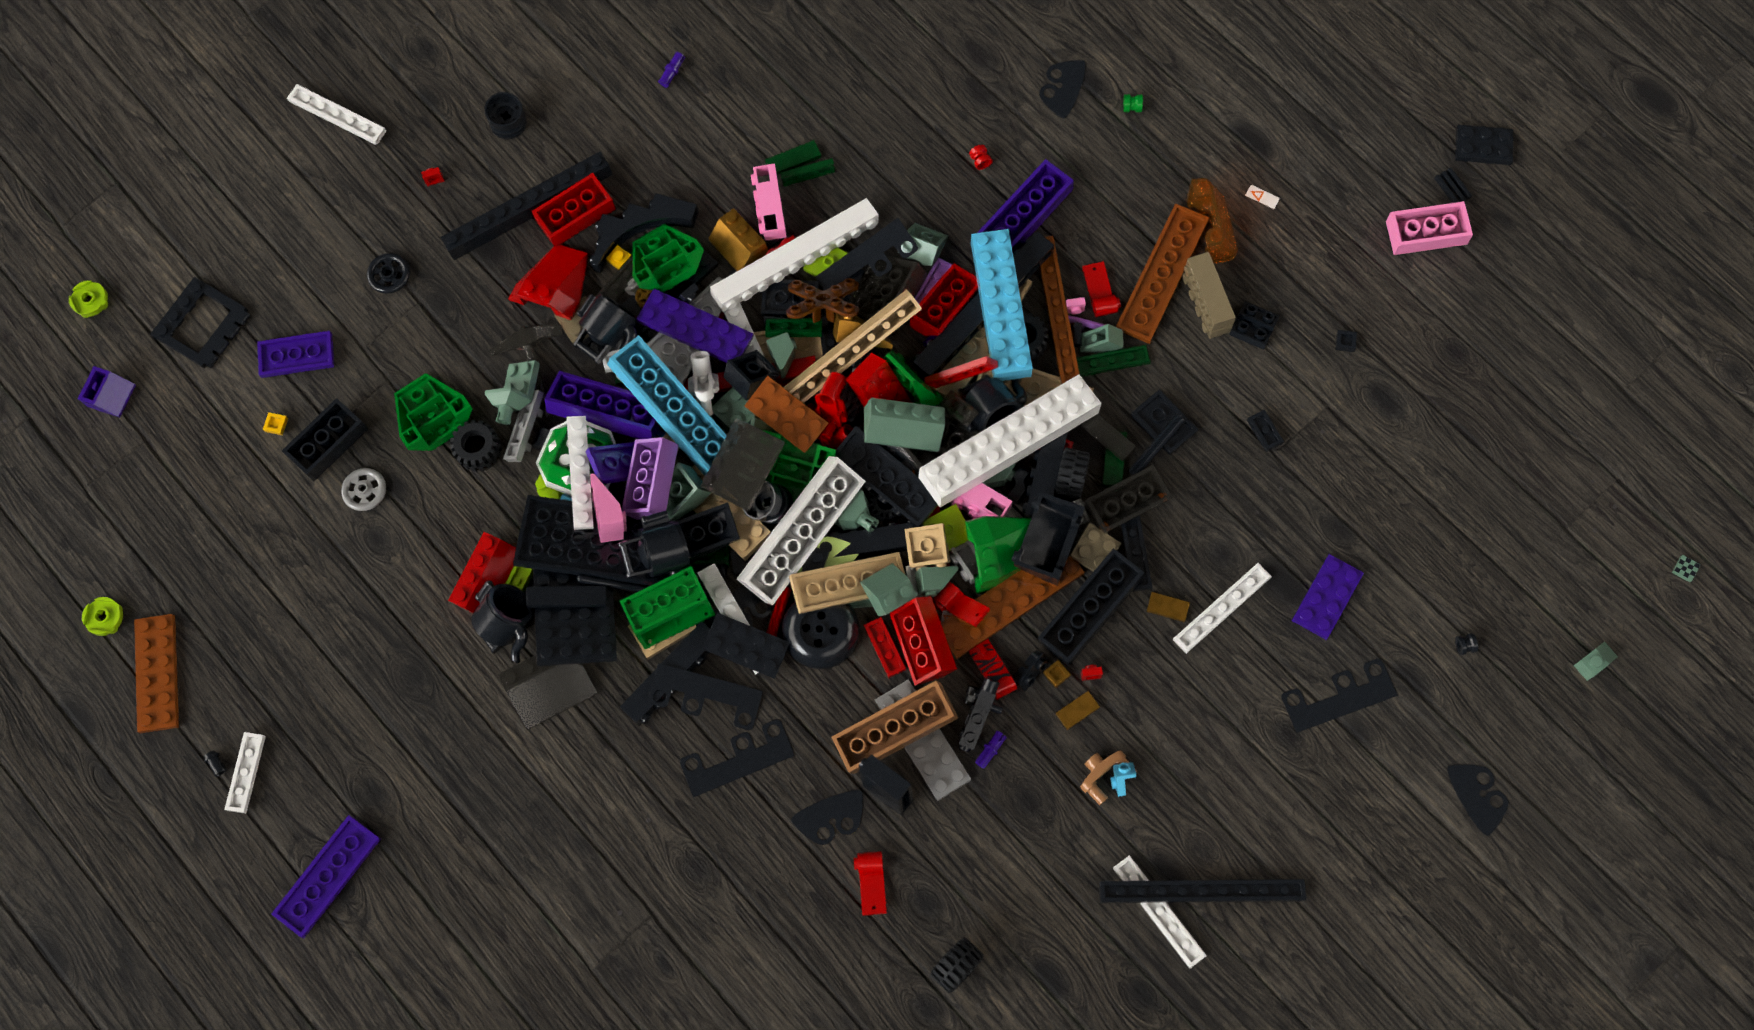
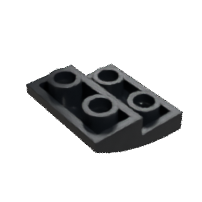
M1245 301L1229 335L1264 350L1280 315Z

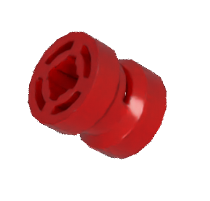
M983 144L975 146L969 152L971 159L975 161L974 165L977 170H983L993 162L991 156L987 154L986 146Z

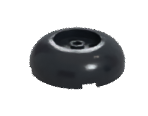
M795 601L784 616L782 638L790 642L787 651L797 662L806 667L829 669L838 666L851 656L858 644L860 633L859 620L849 603L799 614ZM821 611L825 612L826 617L823 620H820L817 617L818 613ZM804 624L810 625L808 632L802 630ZM818 626H823V631L821 633H818L816 631V628ZM831 627L838 629L836 635L830 634L829 630ZM816 639L822 640L823 644L821 647L814 645Z

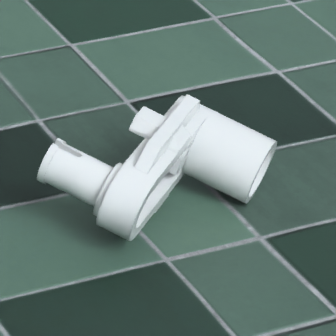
M697 351L690 356L693 376L688 378V391L692 396H695L696 400L700 401L701 407L711 416L713 415L711 399L714 397V393L719 391L718 374L712 373L709 353L707 351Z

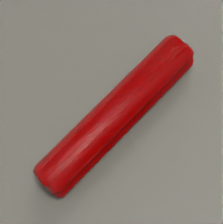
M786 587L777 599L766 632L776 637L791 594L789 587Z

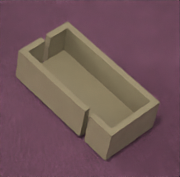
M1206 252L1188 258L1186 266H1184L1182 279L1184 284H1187L1191 289L1189 290V297L1196 304L1195 311L1197 316L1202 319L1203 332L1208 334L1209 339L1230 333L1236 317L1210 253Z

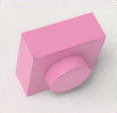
M1085 297L1066 300L1068 314L1077 315L1085 311Z

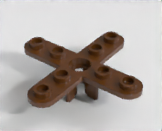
M848 278L822 291L801 280H794L788 285V291L805 300L788 308L786 311L787 317L799 319L812 313L813 323L820 321L821 309L826 308V318L830 322H835V313L844 317H855L859 314V308L841 298L858 290L859 283L852 278Z

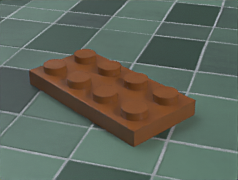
M769 376L765 378L744 405L804 453H806L828 424L825 419Z

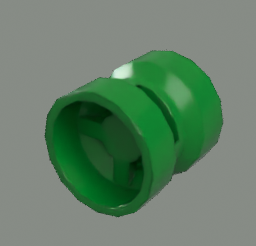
M1124 94L1123 112L1135 111L1136 113H1142L1143 94H1137L1136 96Z

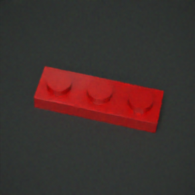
M882 617L864 624V628L888 678L906 671V667Z

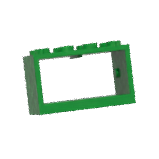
M692 566L620 600L629 623L644 649L715 616V612Z

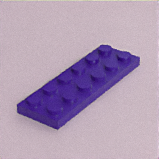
M653 289L636 318L638 323L699 351H707L710 356L726 363L727 360L744 355L754 337L753 333L656 289Z
M348 815L271 915L298 936L305 938L381 839L352 816Z

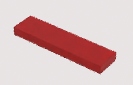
M985 356L924 377L925 384L937 389L996 369L998 361Z

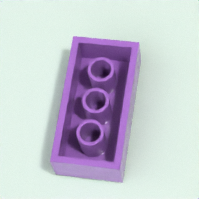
M663 437L635 440L621 510L625 511L627 516L641 520L642 516L666 511L678 444Z

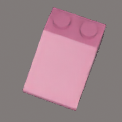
M590 474L591 495L600 542L623 540L624 532H627L626 513L621 511L620 503L595 474Z

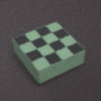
M1681 555L1672 573L1691 582L1701 564Z

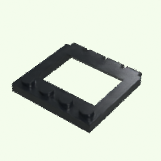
M194 277L150 335L202 368L206 366L212 368L219 358L215 354L221 355L230 344L226 339L233 340L241 329L237 326L238 323L243 326L251 315L247 313L248 309ZM203 295H206L231 311L200 352L197 353L172 338L176 327L184 322L186 314L193 310L196 301L202 298Z

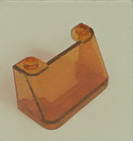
M1192 179L1186 199L1188 208L1193 206L1199 210L1200 214L1208 213L1212 229H1209L1205 236L1207 245L1204 253H1210L1213 263L1233 260L1236 257L1238 248L1224 195L1208 179Z

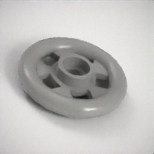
M357 469L345 478L341 488L342 498L346 505L354 510H371L383 500L386 493V482L383 476L374 469ZM367 475V480L359 481L360 476ZM376 480L378 486L373 488L371 482ZM351 484H356L354 491H349ZM366 486L364 491H360L361 487ZM373 493L376 497L369 502L367 498ZM355 496L361 498L359 503L353 501Z

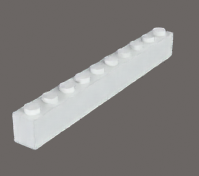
M866 198L710 287L711 296L723 312L731 310L743 300H749L757 292L765 291L771 284L782 281L785 276L796 273L805 265L812 264L818 257L826 256L832 249L843 246L846 241L859 237L867 229H873L878 224L879 214Z

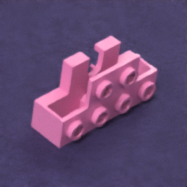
M775 164L753 167L754 174H751L752 186L756 185V190L753 191L760 235L764 234L765 241L786 238ZM769 175L770 181L758 182L759 176ZM775 214L778 229L766 230L764 216Z
M983 483L950 501L951 505L956 504L960 511L964 510L972 519L982 516L1006 517L1012 508V501ZM993 505L1003 510L1001 516L990 511Z

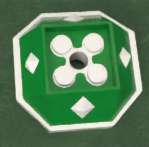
M566 421L550 429L536 465L546 487L572 496ZM586 421L588 448L616 444L611 430ZM589 461L590 474H595ZM606 483V484H603V485H604L607 489H609V486H610L611 483Z

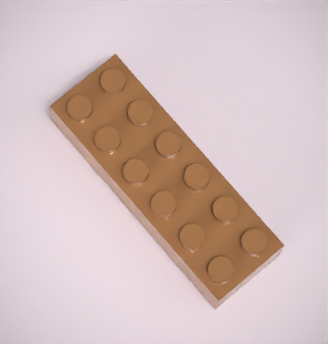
M934 681L832 736V739L848 772L855 774L859 772L860 767L858 765L865 756L869 758L872 754L877 759L882 760L958 719V716L942 684Z

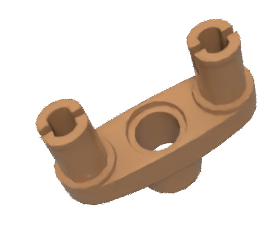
M1121 750L1113 753L1106 759H1103L1097 752L1085 763V766L1091 773L1084 780L1080 788L1085 793H1088L1099 806L1108 797L1096 785V781L1109 771L1113 765L1130 763Z

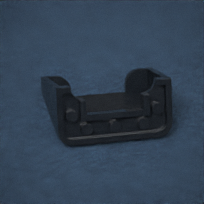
M1040 492L1039 497L1035 496L1031 507L1034 508V512L1019 551H1014L1011 561L1014 562L1015 567L1058 586L1081 524L1085 507Z

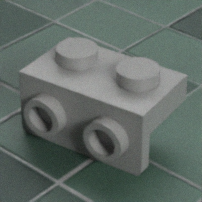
M967 541L957 548L952 547L950 549V560L955 566H959L961 569L960 574L964 581H969L972 585L975 583L974 575L978 574L974 545L971 541Z

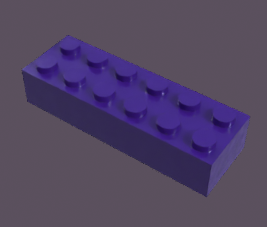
M1045 159L977 233L1009 229L1012 252L1014 253L1073 191L1074 180Z
M558 372L545 397L547 413L564 418L586 416V421L636 439L655 438L660 428V424L631 391L566 372Z

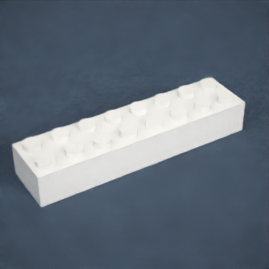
M829 456L737 577V580L762 601L773 605L790 583L789 576L800 570L866 481L838 457Z

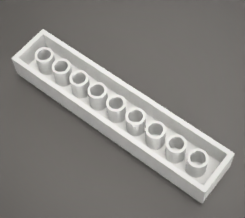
M1077 375L920 467L918 478L939 507H942L1097 415L1101 402L1083 378Z

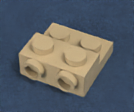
M943 523L905 529L910 568H916V571H918L921 567L934 565L940 568L946 567V563H951Z

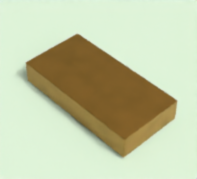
M1152 592L1146 612L1185 622L1190 602Z
M1087 691L1056 712V716L1066 730L1098 710L1100 706L1089 691Z

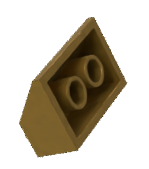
M734 208L719 218L709 237L712 245L736 271L764 257L768 251L766 242Z

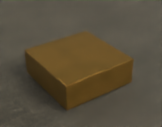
M1059 660L1043 672L1055 688L1071 676Z

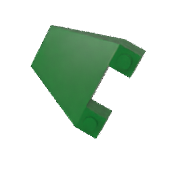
M891 350L883 357L899 382L913 395V403L943 407L942 396L937 391L933 392L905 363V359L900 353L896 354Z

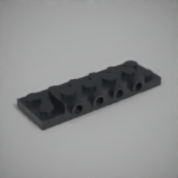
M857 426L853 428L836 449L835 457H838L866 481L863 484L864 488L871 493L874 490L879 494L877 498L885 505L887 503L893 506L891 510L899 517L903 514L917 527H921L937 508L938 504L918 476L879 444L865 443L864 432Z

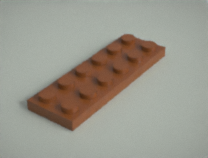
M167 614L134 619L137 732L146 733L179 728L175 615Z

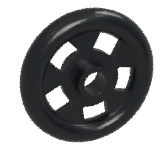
M394 253L379 255L369 264L367 269L369 285L375 291L384 294L399 291L406 285L410 277L408 262L402 256ZM393 261H396V262L399 263V265L397 266V268H395L393 265H391V264L393 263ZM384 262L386 265H383V266L379 269L377 266H378L380 263ZM398 272L402 273L401 279H396ZM379 274L381 280L376 281L374 276ZM385 282H392V286H385Z

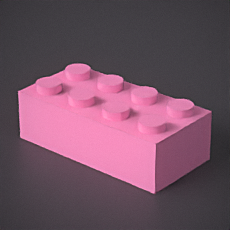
M1464 201L1390 212L1386 221L1394 255L1467 245L1473 236Z

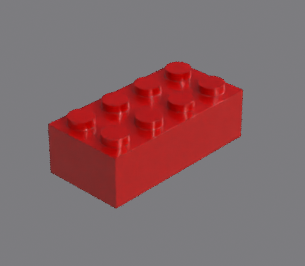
M591 173L531 212L550 242L556 247L600 220L602 214L607 215L616 208L612 198L596 176Z
M873 353L846 378V381L864 407L871 397L913 403L887 361Z

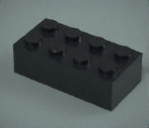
M336 398L282 452L311 480L315 481L368 428Z

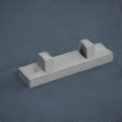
M534 390L532 402L519 410L503 458L508 462H521L524 452H531L532 445L528 443L536 417L542 418L544 412L539 408L544 395L543 392Z

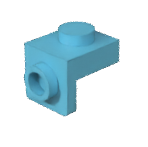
M1132 762L1113 765L1114 776L1111 777L1112 789H1116L1118 796L1126 795L1125 779L1136 777V770Z

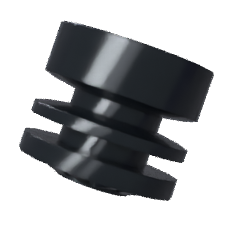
M498 92L492 95L487 100L484 108L485 116L493 134L502 139H514L520 136L526 128L527 121L519 98L509 92Z
M755 480L745 488L742 494L741 505L748 517L768 524H778L793 505V498L790 491L782 485L766 480Z

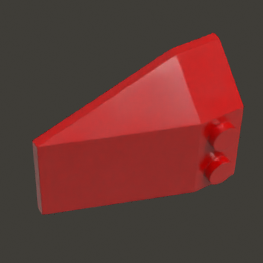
M563 245L553 246L516 283L508 298L509 301L525 305L527 301L551 308L556 316L572 320L580 306L588 253Z

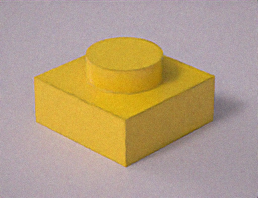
M618 245L606 257L607 262L620 271L632 259L631 254Z
M268 412L263 430L283 436L288 417Z

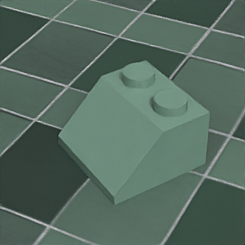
M914 223L907 231L917 244L918 250L906 259L920 261L924 266H933L942 252L948 235ZM905 241L901 244V250L904 253L912 251L913 245L911 242Z
M893 563L860 582L878 616L887 615L918 596L909 578Z

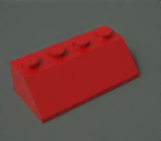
M953 263L919 303L922 309L909 319L910 327L924 336H939L977 292L976 276Z
M483 532L448 601L473 613L480 604L475 599V595L486 581L491 580L494 586L506 584L514 567L513 560L516 547Z
M915 597L890 613L915 686L944 677L957 670L932 597Z

